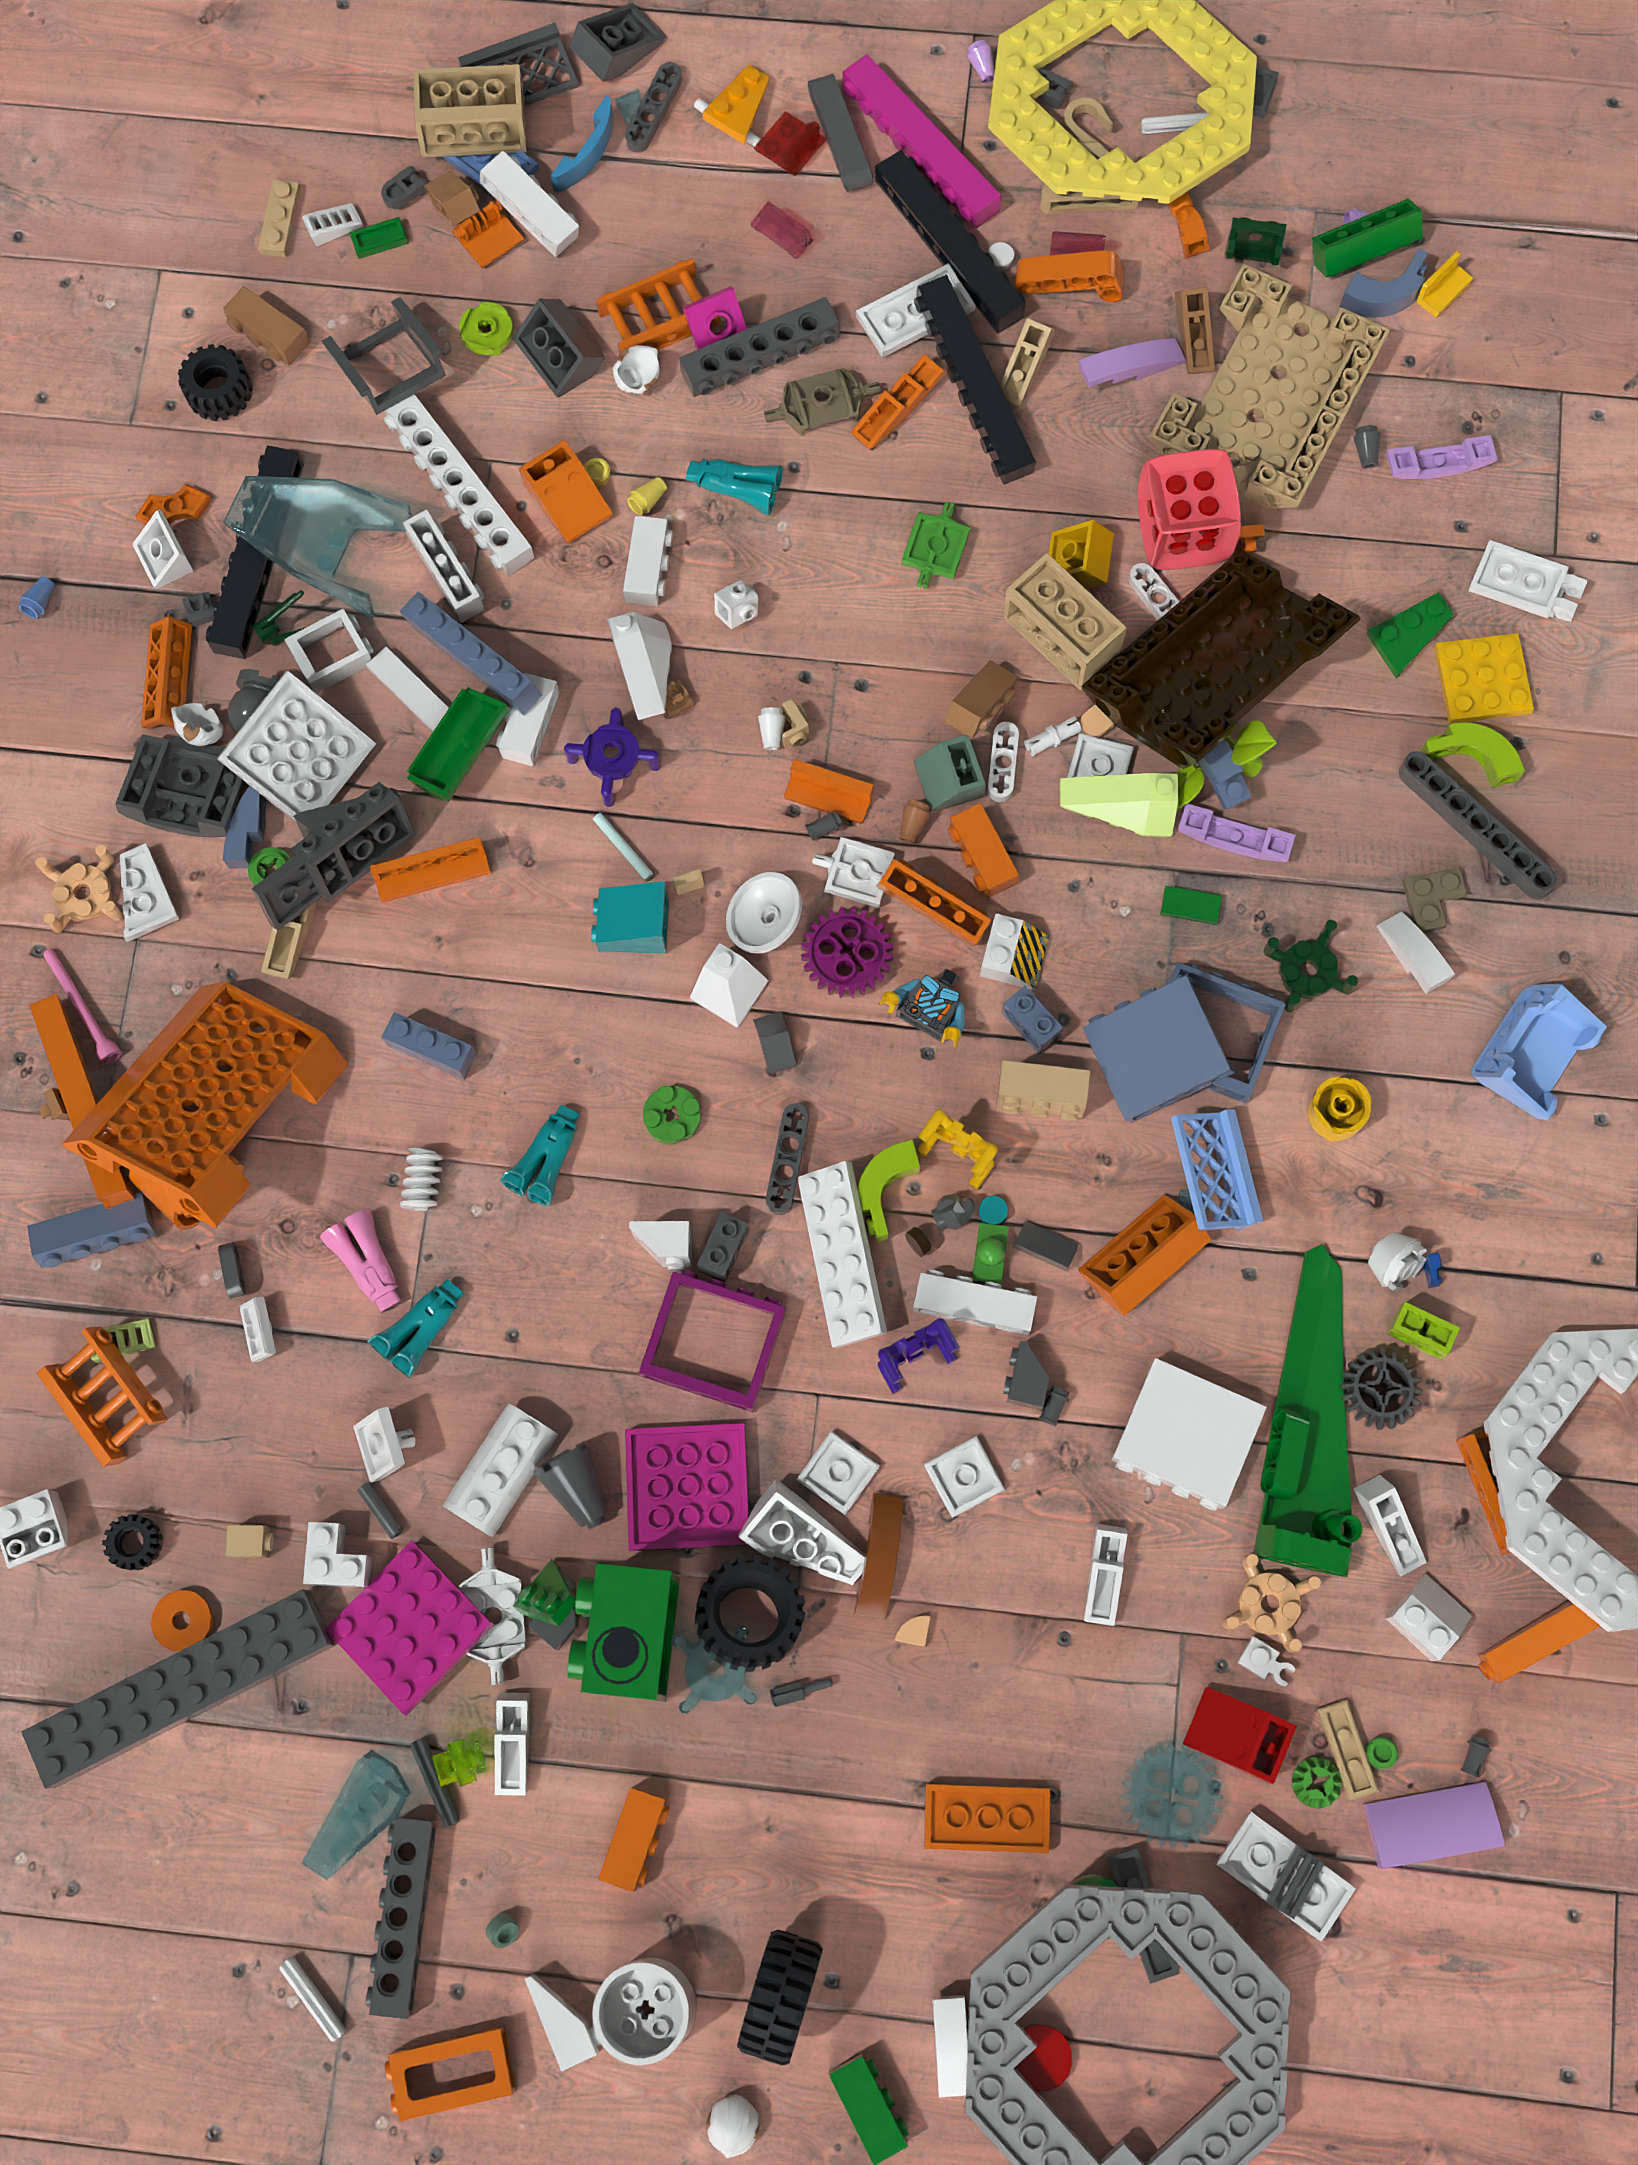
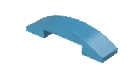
M606 96L594 112L595 130L575 159L564 156L551 174L555 192L560 193L579 182L593 169L603 155L613 128V109L610 97Z

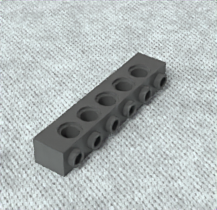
M824 297L679 357L680 370L693 398L699 395H707L720 386L731 385L749 374L755 375L768 366L781 364L788 358L797 354H805L816 346L832 343L836 338L840 337L839 321L827 298ZM806 328H814L810 331L805 330ZM782 338H789V340H787V341H783V340H780V339H782ZM758 348H765V350H763V351H758V350H756V349H758ZM734 358H740V359H741V360H739V361H732V359H734ZM710 368L717 369L715 371H707Z
M398 1817L395 1818L394 1824L390 1823L387 1841L392 1843L390 1856L385 1857L383 1875H387L386 1888L381 1889L379 1896V1907L383 1908L382 1920L376 1923L374 1939L379 1940L377 1954L373 1953L370 1964V1973H374L373 1987L369 1986L366 1994V2006H370L369 2015L402 2019L412 2016L437 1821ZM406 1842L412 1843L416 1848V1855L412 1860H407L402 1855V1847ZM401 1875H407L412 1881V1887L407 1893L402 1892L398 1888V1879ZM397 1907H401L407 1912L408 1918L404 1925H399L394 1921L393 1913ZM392 1940L399 1941L403 1946V1954L400 1958L393 1957L389 1952V1945ZM388 1973H393L398 1977L399 1986L395 1991L389 1990L385 1985V1977Z

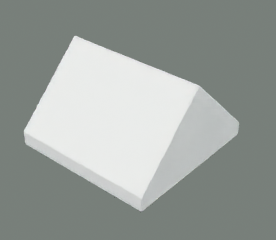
M156 510L132 545L153 587L160 588L194 571L162 510Z

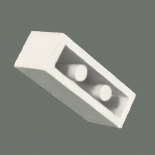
M635 516L623 588L625 603L658 606L659 596L664 597L666 582L662 580L663 571L668 572L669 555H666L667 546L671 547L673 542V530H669L667 519Z
M525 673L524 675L533 681L542 696L524 716L515 708L509 706L510 712L505 717L507 724L505 730L500 731L496 745L502 758L534 767L560 692L557 681Z

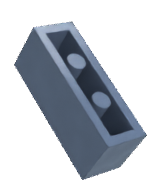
M396 1012L393 1013L381 1037L388 1047L464 1080L477 1055L472 1045Z

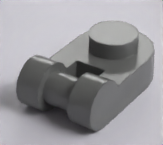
M1040 67L1037 71L1049 81V87L1052 86L1056 90L1054 91L1049 88L1048 91L1037 98L1046 101L1050 107L1059 109L1064 102V95L1070 92L1072 83L1068 79Z
M408 166L383 185L381 189L383 202L389 208L400 209L417 196L425 195L427 192L424 185L428 182L425 178L419 177V172L413 166Z

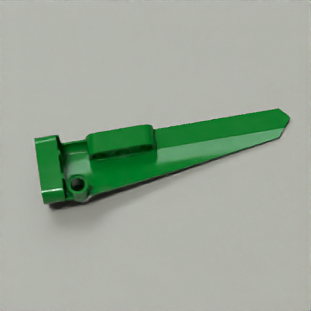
M1320 1244L1306 1251L1304 1255L1260 1486L1265 1494L1253 1554L1258 1558L1293 1567L1348 1577L1353 1551L1351 1546L1353 1542L1358 1541L1361 1537L1362 1524L1357 1517L1352 1515L1345 1401L1341 1400L1344 1390L1340 1389V1384L1344 1383V1378L1342 1377L1344 1372L1342 1269L1331 1258L1324 1246ZM1342 1523H1343V1526H1344L1343 1534H1342V1531H1341Z

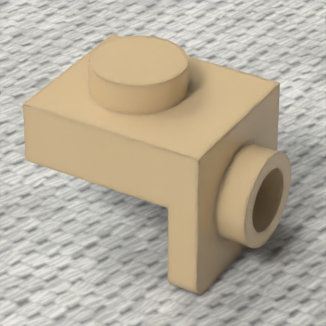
M791 698L782 703L783 715L786 716V720L792 728L782 734V744L785 748L799 746L809 736V725L806 722L808 720L807 714L801 705L796 706Z

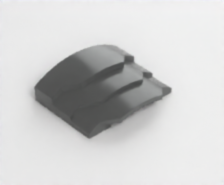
M142 734L115 805L118 813L157 829L195 837H226L244 780L217 760L226 747L210 744L195 746L187 743L179 736L163 739Z

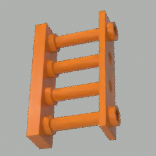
M693 258L679 261L668 269L614 292H607L596 299L600 318L610 314L623 339L618 342L619 353L625 348L636 345L653 347L659 351L692 336L685 314L679 312L668 289L682 283L692 303L702 299L692 278L697 277ZM659 294L671 320L662 324H656L644 299ZM632 304L635 305L647 328L646 331L636 335H632L620 312V309ZM720 315L711 320L710 328L721 324Z
M101 1326L84 1328L81 1333L88 1343L64 1366L62 1364L45 1365L36 1374L101 1465L106 1467L120 1464L127 1457L122 1449V1444L145 1423L148 1426L165 1423L168 1418L164 1414L160 1402L151 1396L114 1345L110 1333ZM96 1352L105 1366L79 1389L72 1380V1374ZM113 1376L122 1390L96 1413L88 1402V1397ZM130 1399L139 1413L112 1436L105 1426V1421Z

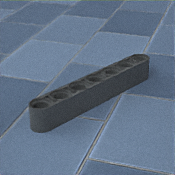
M1414 751L1406 756L1399 768V777L1402 782L1527 896L1537 900L1547 896L1556 884L1557 877L1555 872L1427 755ZM1408 765L1417 766L1420 772L1412 771ZM1429 784L1438 785L1441 791L1431 789ZM1455 802L1459 804L1462 810H1455L1450 803ZM1471 821L1480 823L1482 829L1473 827ZM1492 841L1501 842L1503 848L1495 847ZM1513 860L1522 861L1524 868L1516 866ZM1535 879H1541L1546 887L1538 886Z

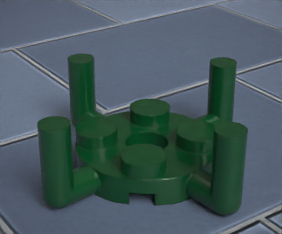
M1331 919L1325 923L1316 942L1301 940L1292 945L1286 952L1277 949L1279 940L1276 937H1271L1268 940L1263 952L1265 956L1280 963L1279 975L1284 987L1290 992L1284 1007L1287 1012H1293L1296 1009L1300 998L1311 999L1327 993L1330 988L1349 995L1357 986L1358 978L1354 975L1349 976L1346 981L1337 978V957L1326 947L1337 928L1336 921ZM1311 964L1314 966L1316 974L1311 977L1305 976L1301 972V965Z

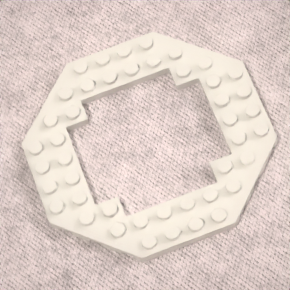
M1638 1329L1553 1332L1546 1338L1483 1422L1485 1433L1488 1434L1491 1451H1489L1493 1476H1496L1499 1493L1497 1497L1501 1518L1505 1520L1507 1549L1607 1632L1628 1629L1638 1630V1576L1546 1502V1499L1562 1478L1537 1459L1597 1376L1620 1394L1627 1390L1638 1375Z

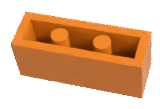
M979 803L951 816L950 828L947 829L949 837L954 844H959L962 850L960 852L961 859L966 868L971 867L974 872L973 881L978 891H984L986 897L990 898L1017 885L1019 874L982 804Z
M630 1787L598 1880L631 1892H635L637 1886H644L649 1869L644 1867L648 1855L654 1856L660 1838L655 1837L659 1824L665 1825L670 1811V1807L665 1806L666 1798Z

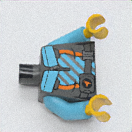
M944 969L938 980L925 975L921 980L914 979L892 992L887 991L883 994L878 1005L888 1004L890 1006L889 1014H892L896 1006H898L896 1017L943 1044L945 1040L949 1039L954 1042V1048L958 1046L961 1033L965 1027V1007L960 1002L961 994L953 990L954 985L959 979L954 972Z

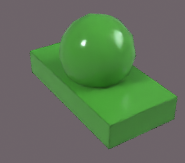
M979 1223L972 1275L973 1282L984 1284L985 1282L1002 1283L1009 1227Z

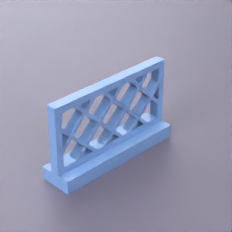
M1226 1109L1220 1113L1178 1114L1172 1116L1171 1121L1199 1231L1225 1228L1240 1230L1263 1222L1235 1109ZM1206 1121H1208L1211 1134L1203 1128ZM1183 1122H1186L1194 1130L1191 1137L1185 1132ZM1199 1135L1208 1143L1206 1150L1196 1143ZM1213 1149L1216 1151L1218 1162L1210 1156ZM1192 1150L1201 1158L1198 1165L1192 1161L1190 1154ZM1206 1163L1215 1171L1213 1178L1203 1171ZM1220 1177L1223 1179L1225 1190L1217 1184ZM1199 1178L1208 1186L1205 1193L1199 1189L1197 1182ZM1213 1192L1222 1199L1220 1206H1217L1210 1199ZM1228 1205L1230 1207L1232 1219L1225 1213V1210ZM1206 1207L1215 1214L1212 1222H1207Z

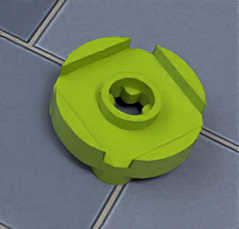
M482 302L480 306L474 309L472 307L468 308L463 313L459 322L464 346L480 355L499 356L503 349L511 342L514 333L508 312L504 307L493 302ZM487 324L491 325V331L488 333H483L480 329L481 327L485 328Z

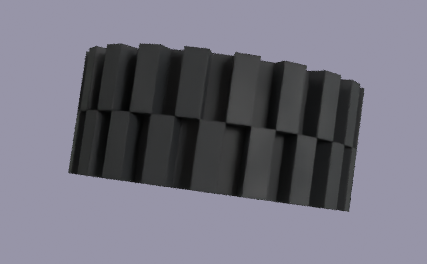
M744 1555L737 1557L734 1563H730V1560L722 1563L718 1571L714 1569L710 1573L707 1582H704L696 1604L695 1624L698 1626L696 1633L699 1640L703 1639L705 1642L703 1648L708 1654L712 1651L716 1655L715 1661L721 1665L723 1661L731 1664L729 1669L736 1671L739 1666L746 1667L745 1672H754L755 1668L759 1666L764 1670L769 1668L774 1661L777 1663L781 1661L788 1651L790 1652L794 1646L805 1619V1611L802 1609L805 1604L804 1596H799L798 1594L800 1585L797 1580L791 1582L789 1579L791 1572L785 1567L782 1571L777 1569L776 1561L770 1559L768 1564L761 1562L762 1556L753 1555L752 1560L746 1561ZM742 1588H752L766 1594L772 1600L777 1610L778 1623L775 1631L766 1639L754 1643L742 1642L732 1637L725 1630L720 1619V1605L727 1595Z

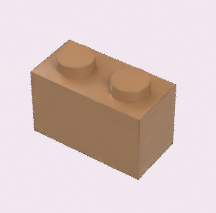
M451 170L424 185L434 209L452 226L480 211L476 202L479 200V197L472 185L468 186L462 176L458 177Z

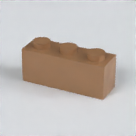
M245 286L223 308L228 319L226 322L231 329L237 333L243 332L253 345L264 347L268 354L278 362L282 360L290 366L310 344L303 327Z
M990 660L952 700L944 722L970 738H973L979 730L984 732L990 724L992 716L996 718L1002 711L1005 702L1009 704L1017 692L1014 686L1018 676Z

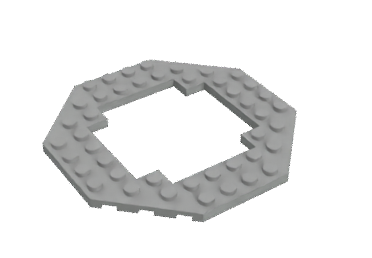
M1065 1884L971 1970L965 2112L1012 2165H1247L1285 2130L1284 2113L1287 2090L1286 2062L1289 2039L1288 2011L1290 1990L1201 1891ZM1109 1936L1131 1960L1156 1939L1239 2030V2033L1217 2052L1220 2059L1238 2078L1145 2163L1123 2139L1102 2159L1098 2160L1015 2068L1037 2047L1036 2042L1017 2021Z

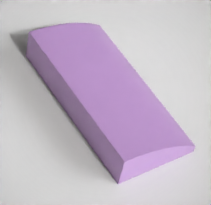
M1486 1782L1363 1804L1377 1867L1380 1869L1505 1846L1497 1813Z

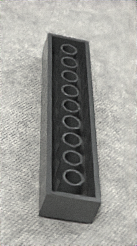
M302 1589L21 1731L44 1788H57L334 1647V1642L325 1630V1622L311 1591Z

